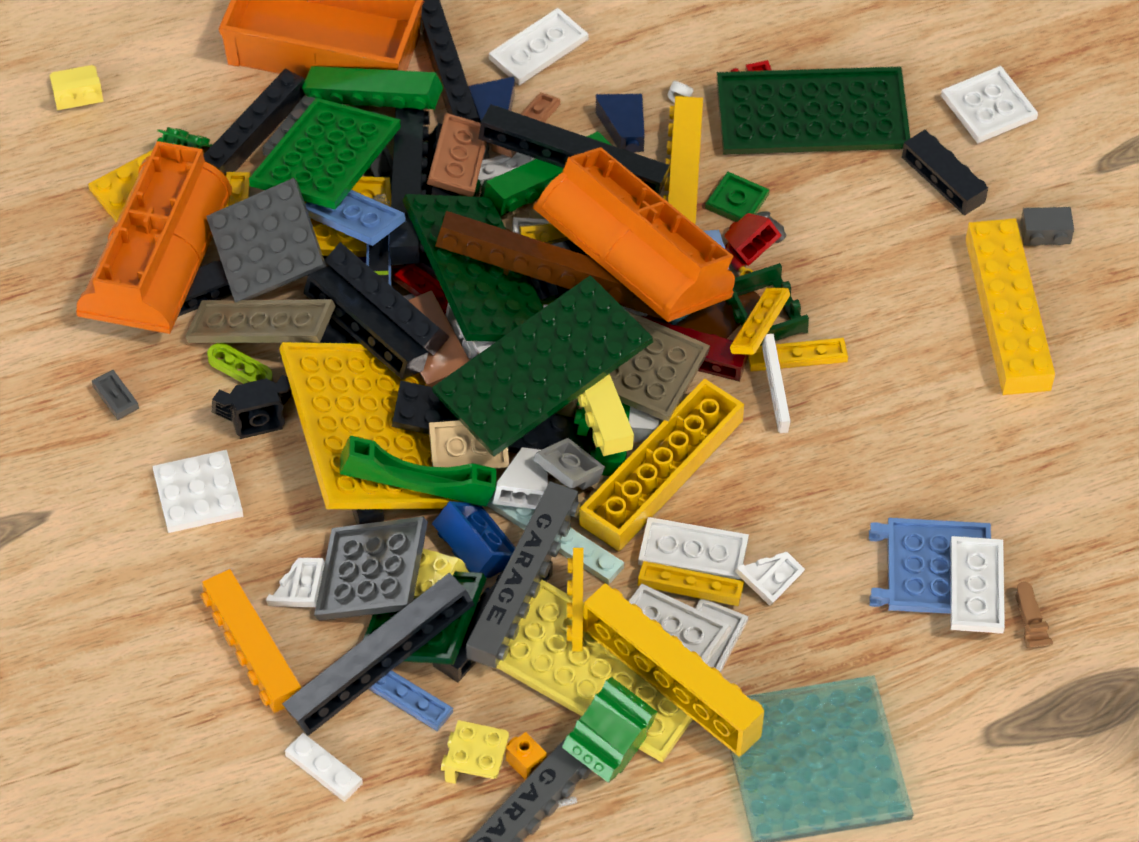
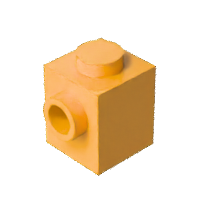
M527 732L519 737H513L507 743L505 750L506 761L525 780L547 758V752Z

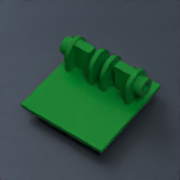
M167 127L166 130H157V132L163 133L162 137H159L157 140L160 142L199 149L202 146L211 147L213 145L209 143V138L192 135L182 129Z

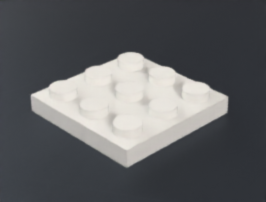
M1002 66L947 87L941 92V97L977 144L1036 120L1038 112Z
M227 450L152 466L168 533L243 517V510Z

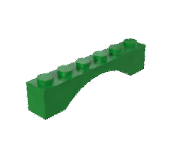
M351 435L340 454V474L485 507L496 490V468L474 463L453 467L416 465L389 454L373 440Z

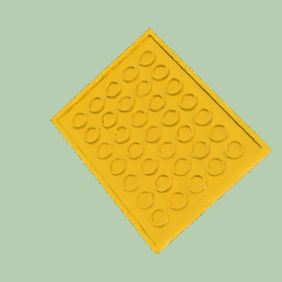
M282 342L279 350L326 509H444L449 501L462 502L340 474V454L350 435L373 440L389 454L403 461L432 467L429 435L391 427L400 381L425 385L419 373L401 380L361 344Z

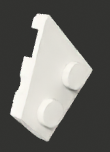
M783 552L772 558L766 557L745 566L744 564L739 565L734 572L771 606L805 569L788 552Z
M298 558L291 566L290 572L285 574L279 581L281 586L273 595H268L266 599L268 606L316 607L325 564L324 559Z

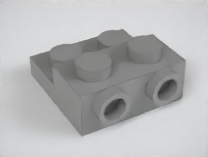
M569 438L536 452L534 457L536 463L570 489L578 486L584 490L598 483L605 466Z

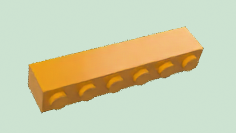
M231 569L202 581L204 591L201 593L202 600L206 607L211 606L213 609L212 615L217 626H223L226 631L224 636L230 647L234 645L237 652L235 654L240 665H246L248 668L247 675L253 686L258 685L261 690L259 695L265 706L269 705L274 713L285 709L282 703L298 692L301 686Z

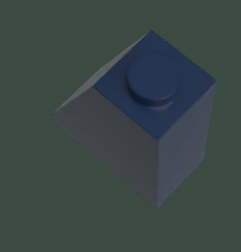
M514 77L468 86L479 117V123H481L490 104L512 111L515 97Z
M596 94V115L616 146L633 153L644 152L643 95Z

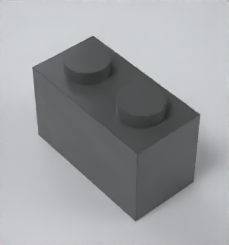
M1071 207L1023 208L1020 220L1023 245L1071 244L1074 233Z

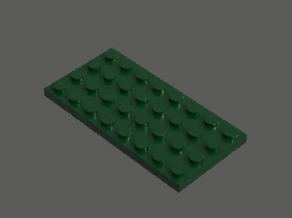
M902 66L717 72L716 80L723 155L903 149L904 142L910 139Z
M405 194L402 202L466 341L497 342L543 309L541 301L526 275L435 246L446 211L506 230L494 203L489 197Z
M590 275L434 385L432 390L439 400L495 457L584 393L585 390L591 388L652 344L653 337Z

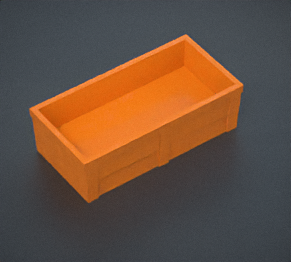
M230 0L219 26V32L223 38L228 65L244 66L279 74L286 68L306 79L311 66L407 71L420 37L421 9L424 0Z

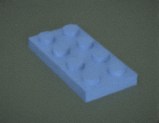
M353 190L347 194L336 210L309 202L305 204L311 219L371 246L375 245L406 221L403 212Z

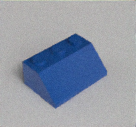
M449 501L432 523L438 531V536L449 544L452 548V553L465 563L466 569L469 572L483 573L486 578H491L505 570L516 548L480 505Z

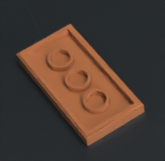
M445 113L427 181L428 185L473 197L487 144L486 141L478 139L481 123Z
M431 290L408 300L450 336L435 355L429 352L424 370L419 372L425 385L433 387L470 361Z

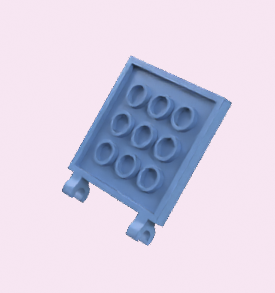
M888 518L887 524L871 523L869 541L888 539V589L871 588L870 606L880 607L888 604V610L951 614V537L991 539V523Z

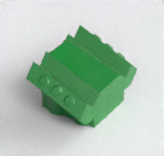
M610 677L605 680L601 692L595 695L583 716L577 720L573 731L566 736L562 748L609 783L615 779L618 773L622 774L647 737V731L654 722L657 711L616 679Z

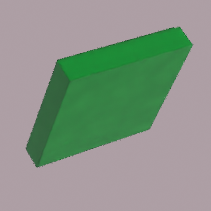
M727 171L707 200L705 209L738 222L748 213L756 215L769 196L770 189Z

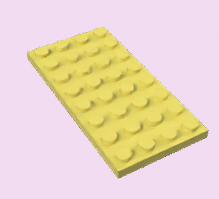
M541 580L538 595L536 598H531L529 612L525 619L521 618L518 624L520 626L515 640H510L508 654L504 661L500 660L497 668L580 716H583L595 695L601 692L605 680L613 677L657 711L654 722L647 731V737L639 750L663 763L693 719L584 630L582 651H572V641H567V625H572V618H567V603H572V596H567V593Z

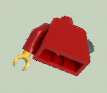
M761 211L756 215L748 213L738 222H733L730 225L729 230L724 235L728 241L725 249L733 255L730 264L736 272H740V276L753 272L749 268L746 269V265L752 264L774 242L779 243L786 238L787 234L784 231V226L770 216L769 211Z

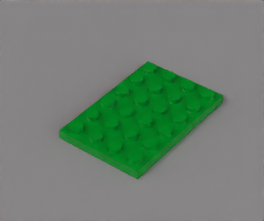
M315 98L250 176L249 186L267 190L294 178L298 182L305 202L336 210L401 128L400 119Z

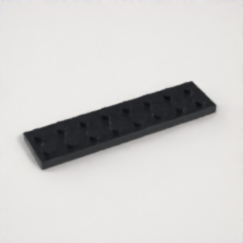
M400 381L391 427L429 435V423L459 421L433 393L432 387ZM554 413L508 447V452L518 454L522 447L542 450L569 438L591 455V450H593V429L589 427L587 436L577 435L579 424H574L575 418Z

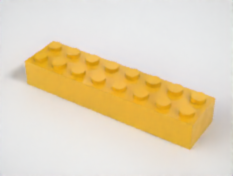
M1016 218L969 222L965 241L1002 395L1051 391L1055 371Z
M704 378L676 407L669 422L664 420L580 507L579 525L620 552L644 527L648 517L652 518L743 422L744 403Z
M605 583L584 602L583 630L736 755L741 757L761 738L764 710L761 704L754 699H749L743 694L739 686L728 682L723 678L719 670L703 662L698 653L690 651L683 646L678 637L671 636L663 630L658 621L651 620L643 614L638 605L628 602L618 589H612Z

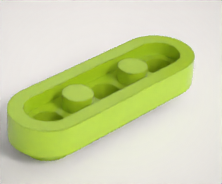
M216 343L208 349L209 364L243 384L260 379L273 381L272 371L268 366L227 344Z

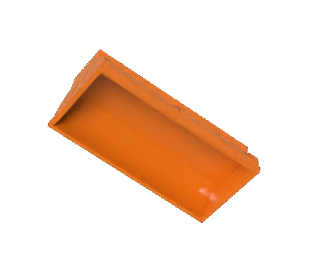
M160 141L156 142L151 155L146 157L141 163L138 177L116 224L110 230L108 242L90 281L77 302L76 314L78 317L167 334L171 333L213 237L206 216L224 209L233 191L227 177L219 169L205 162L203 149Z
M601 147L568 157L563 172L550 182L542 192L538 202H535L533 206L535 211L667 322L730 299L733 296L734 292L732 290L735 277L728 269L733 255Z

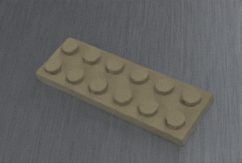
M332 299L241 300L236 303L234 300H202L185 337L189 343H320L334 311L335 304Z

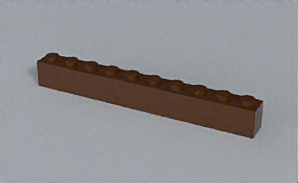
M449 211L445 213L436 247L567 289L573 288L591 275L621 306L663 319L589 256Z

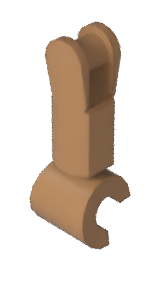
M1020 582L1017 585L1015 599L1025 624L1024 636L1026 647L1034 648L1052 645L1053 641L1047 633L1049 625L1046 621L1042 622L1043 618L1037 600H1035L1032 585L1028 582Z

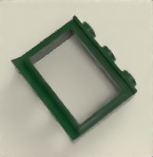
M780 263L735 278L732 290L734 292L733 296L725 301L727 305L732 306L733 316L737 324L740 323L743 326L748 318L738 296L772 285L773 288L789 289L790 297L783 308L790 320L771 326L767 334H774L775 341L801 332L808 334L809 317L807 314L801 316V304L798 299H792L790 282H783L782 266Z

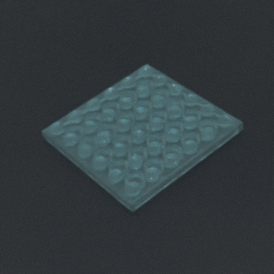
M875 675L747 696L749 699L759 702L764 710L762 736L741 757L732 750L730 752L753 842H779L913 819L912 807Z

